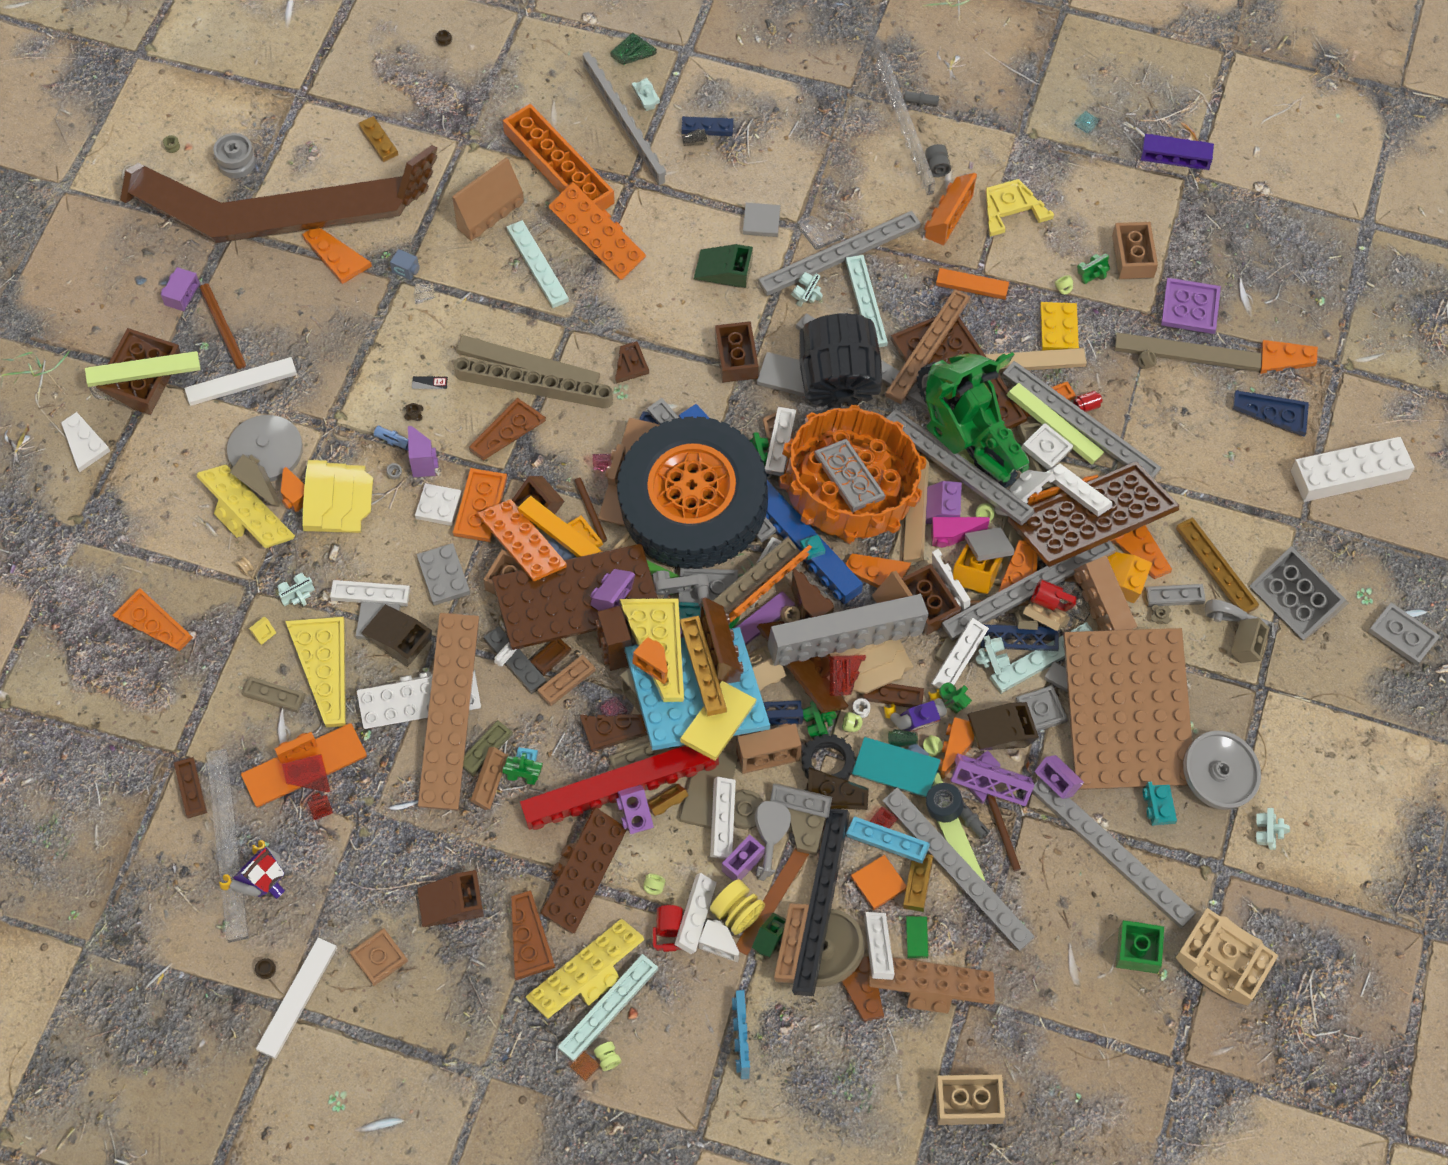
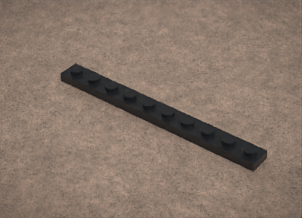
M830 809L829 817L826 819L792 988L794 995H815L850 815L848 810Z

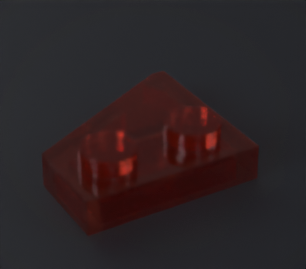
M866 655L829 656L830 696L851 695L854 682L860 674L858 669L861 662L865 661Z
M322 754L282 764L286 784L327 793L331 792Z

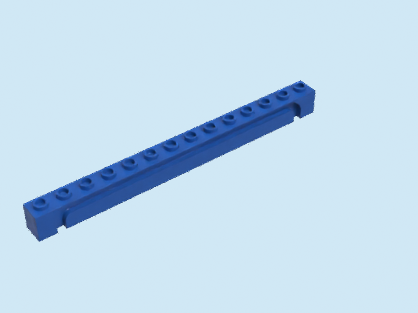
M697 404L679 415L681 419L691 416L709 419ZM767 480L768 508L766 518L776 528L775 533L777 535L780 534L783 540L789 537L801 552L803 549L800 541L818 534L809 525L801 521V516ZM821 539L826 550L825 554L809 560L805 558L803 561L808 565L809 570L820 578L823 586L828 587L832 591L835 599L840 600L845 605L862 593L863 583Z

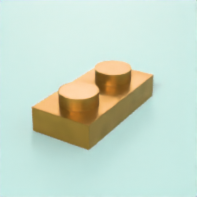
M676 784L647 802L650 813L654 816L661 815L669 807L681 803L684 798L689 796L686 789L680 784Z

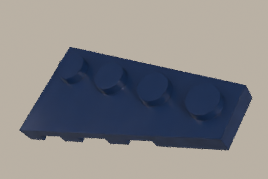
M1235 390L1233 410L1305 437L1309 402Z

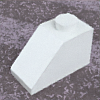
M707 920L699 940V949L738 963L739 950L728 927L724 926V923L721 921Z

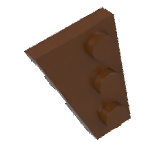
M618 714L617 716L580 715V720L592 752L648 735L642 714Z

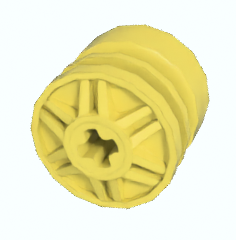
M740 879L730 883L710 906V911L719 920L728 917L725 926L731 927V932L735 935L740 934L751 926L765 907V903L762 900H757L758 896L756 894L747 897L750 889Z

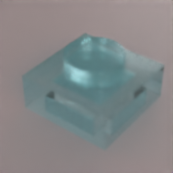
M1085 111L1075 121L1074 125L1089 134L1098 124L1099 119Z

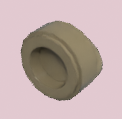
M1145 350L1139 355L1138 364L1140 368L1146 369L1156 366L1157 359L1152 350Z

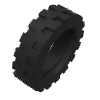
M822 734L821 737L816 736L813 741L810 740L806 748L804 747L802 755V770L805 772V777L807 779L809 777V767L814 768L811 761L813 754L822 748H833L842 754L845 764L841 771L831 775L848 781L855 765V754L852 751L851 745L847 744L844 738L841 737L840 739L834 734L832 736Z

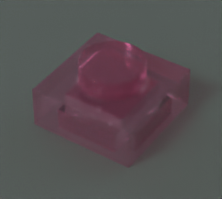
M593 454V470L606 471L608 466L611 467V454Z

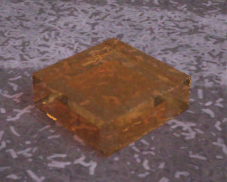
M584 1051L571 1064L570 1069L586 1082L599 1069L600 1064Z

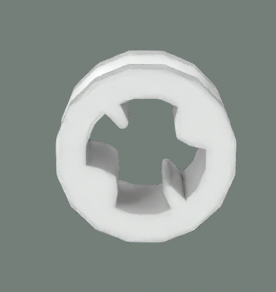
M863 698L857 699L853 703V713L861 718L867 717L871 708L869 701ZM860 705H863L864 708H866L863 710V712L859 711Z

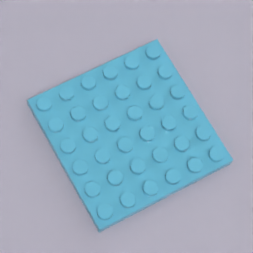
M740 627L732 628L734 632L733 643L734 646H738V661L742 662L744 673L741 674L740 682L729 683V685L757 699L756 704L733 736L769 730L770 723ZM684 637L681 638L684 702H663L652 676L632 664L633 652L638 648V645L625 647L627 661L652 751L685 745L680 742V739L704 704Z

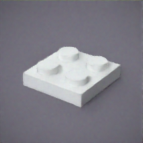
M1044 423L1021 448L1046 469L1050 470L1072 450L1073 445Z
M425 483L415 518L452 526L462 491Z

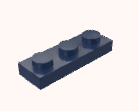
M682 116L681 134L733 136L734 118Z

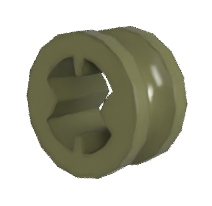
M170 135L164 138L163 144L167 152L175 153L180 149V143L176 136Z

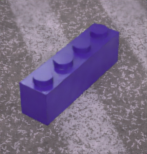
M1145 134L1140 161L1209 170L1213 160L1214 143Z

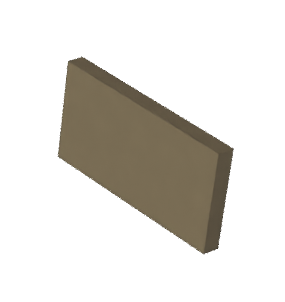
M721 752L718 756L719 765L711 771L702 770L691 777L687 792L689 796L685 799L680 822L712 829L714 778L733 779L738 762L737 755Z

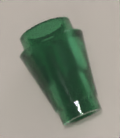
M894 729L888 733V743L897 747L918 744V733Z

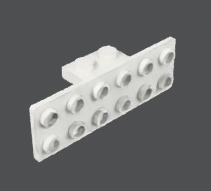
M475 670L473 673L470 710L481 708ZM423 672L419 674L420 677L412 678L411 675L400 677V680L393 684L357 690L363 728L367 729L428 718L433 674L431 675V672Z

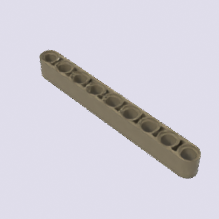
M465 357L457 358L454 362L456 378L461 381L599 408H609L613 404L612 388L605 384Z

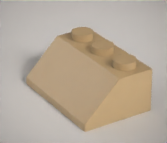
M767 646L748 653L759 691L769 684L778 683L781 681V678L786 676L782 665L774 666Z

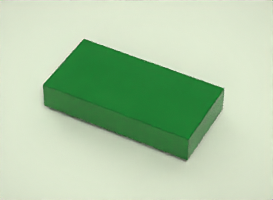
M906 916L907 958L928 959L927 917Z

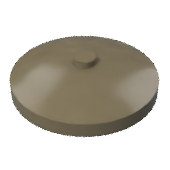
M831 909L816 987L831 986L845 980L857 969L863 958L865 942L862 931L850 915L840 910Z

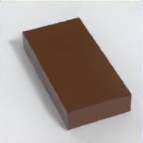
M562 639L554 640L530 662L545 676L572 650Z

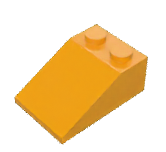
M966 544L954 564L953 579L959 580L963 588L988 594L993 586L1003 557L977 561L969 545Z
M1115 552L1107 558L1125 599L1135 603L1142 593L1152 562L1135 555Z

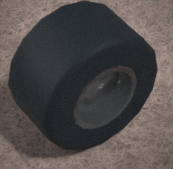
M938 783L928 791L926 806L929 814L936 821L942 823L952 822L962 813L963 799L959 789L953 784Z

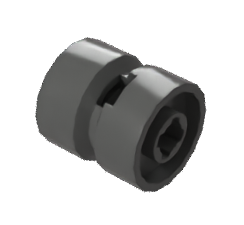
M934 144L926 149L925 157L930 175L933 177H943L949 174L951 164L946 146Z

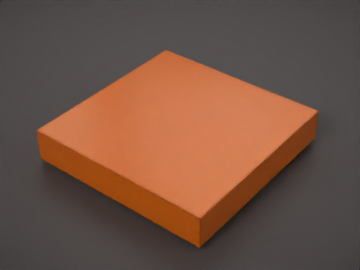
M885 855L851 875L852 881L873 911L906 891L907 885Z

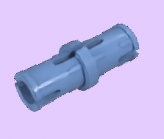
M379 425L375 428V437L387 441L390 445L399 446L404 450L409 449L408 438L399 435L394 430L390 431Z

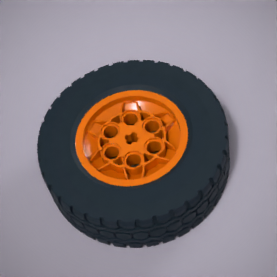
M691 416L684 417V419H681V417L671 419L672 421L663 422L660 426L651 428L648 433L645 432L639 437V441L636 440L631 446V450H628L621 464L617 481V495L625 527L636 544H641L647 555L663 564L667 563V565L676 568L680 566L683 569H690V567L693 569L709 568L717 563L720 565L727 562V559L731 560L736 557L739 552H743L748 547V544H751L756 538L764 523L768 508V487L762 458L755 446L744 434H741L734 427L731 428L725 422L721 421L720 423L716 419H706V417L698 416L697 418ZM691 470H697L696 473H690ZM675 478H680L677 482L672 481ZM709 478L714 479L712 482L705 481ZM675 495L680 496L677 499H672V497ZM706 496L713 497L712 499H705ZM690 504L696 505L693 508H688V505Z

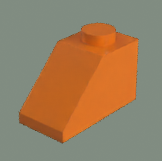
M285 467L281 484L282 503L287 509L291 508L296 513L303 508L305 484Z
M647 637L633 652L632 664L665 684L667 682L668 669L664 647L658 641Z

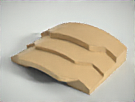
M888 640L879 645L870 644L860 649L852 648L842 653H830L837 663L831 675L843 698L856 692L867 694L884 685L901 680L904 672L914 668L900 640Z
M1206 908L1177 954L1176 959L1193 977L1211 990L1234 1002L1248 1006L1272 968L1278 954L1264 946L1262 940L1244 931L1226 916H1219Z

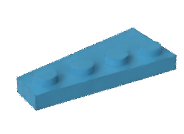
M737 990L736 998H732V1011H737V1018H733V1029L738 1031V1039H734L735 1052H739L740 1059L736 1060V1073H740L741 1079H749L750 1060L747 1043L744 990Z

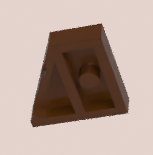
M638 341L620 346L615 375L616 384L649 374V368Z

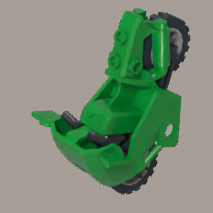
M1013 352L1007 355L1002 354L996 361L977 354H960L949 358L951 364L941 360L920 368L921 370L917 373V387L920 389L919 393L921 397L923 396L924 402L928 406L931 419L927 424V430L953 454L966 449L974 460V465L1004 488L1013 485L1018 476L1016 470L1021 473L1029 469V459L1014 439L1013 432L1004 425L1005 423L1001 418L994 385L991 380L999 377V369L1008 365L1015 354ZM936 427L941 430L942 435L937 432Z

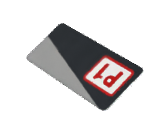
M413 376L412 389H447L448 377Z

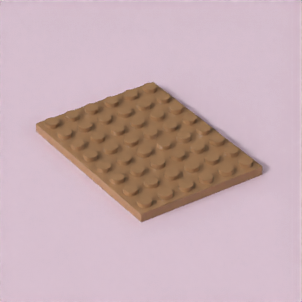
M1182 628L1064 632L1074 773L1084 781L1078 790L1145 787L1149 781H1152L1153 785L1189 786L1184 775L1183 762L1186 750L1192 743Z

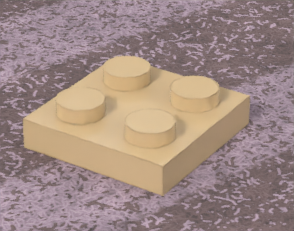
M1034 603L1026 606L1023 614L1056 631L1066 626L1071 618L1064 611L1059 609L1052 611Z

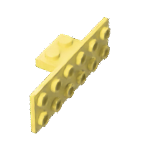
M227 465L197 473V478L219 499L214 514L237 538L243 536L246 528L264 548L294 539L295 535L246 484L230 473L231 469Z
M620 919L530 992L526 999L547 1019L578 994L589 1006L620 979L613 965L643 942L644 937L627 922Z

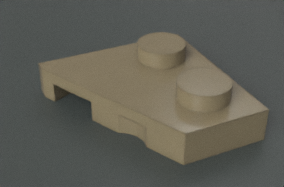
M788 808L791 815L790 824L797 851L817 855L826 817Z

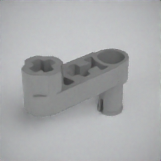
M664 570L652 574L657 595L696 590L699 606H701V598L710 599L708 575L670 578L669 571Z

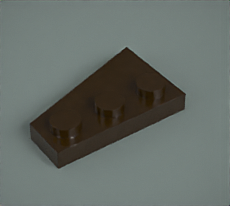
M809 767L808 791L832 797L830 808L868 810L869 789L867 787Z

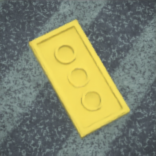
M721 681L720 687L727 712L707 716L703 706L680 739L681 743L716 761L757 700L724 681Z

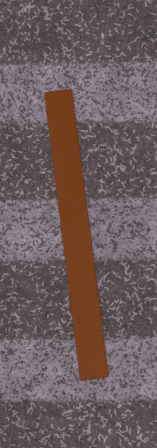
M795 848L764 898V909L756 921L745 929L736 946L739 952L746 956L749 954L759 928L776 910L809 856L808 853L798 852Z

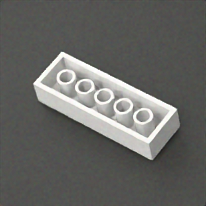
M1401 437L1296 459L1291 473L1303 502L1407 480L1415 467Z

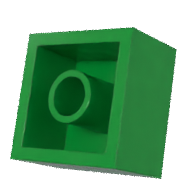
M1123 920L1118 932L1116 968L1158 974L1162 967L1165 926Z

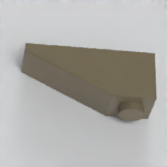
M242 454L230 473L269 503L280 507L281 502L265 468L259 464L260 460L252 454L250 456Z

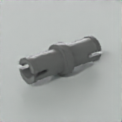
M905 91L904 102L938 106L939 95Z
M963 801V810L960 816L965 821V825L970 827L980 839L985 838L990 833V830L979 820V815L973 813Z

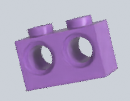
M639 785L618 791L619 798H616L618 809L623 810L624 817H621L623 828L628 829L630 834L654 828L643 787ZM629 797H636L635 803L627 804ZM634 816H641V820L638 823L634 824L631 822Z

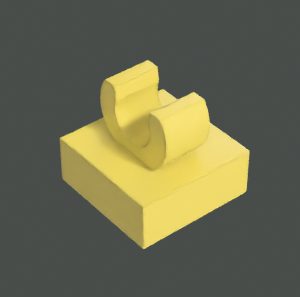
M265 617L249 628L257 642L261 645L276 634L269 620Z

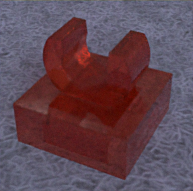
M320 793L312 795L313 800L307 802L314 820L333 813L327 795L320 796Z
M881 807L870 822L891 829L898 818L886 808Z

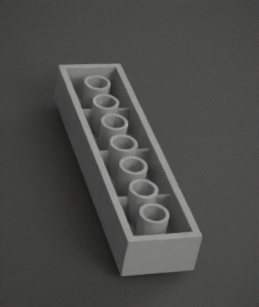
M913 595L771 626L767 646L774 666H784L798 660L806 661L816 656L824 657L834 652L842 653L852 648L860 649L870 644L879 645L888 640L897 641L906 636H918L923 633L928 611L922 595Z

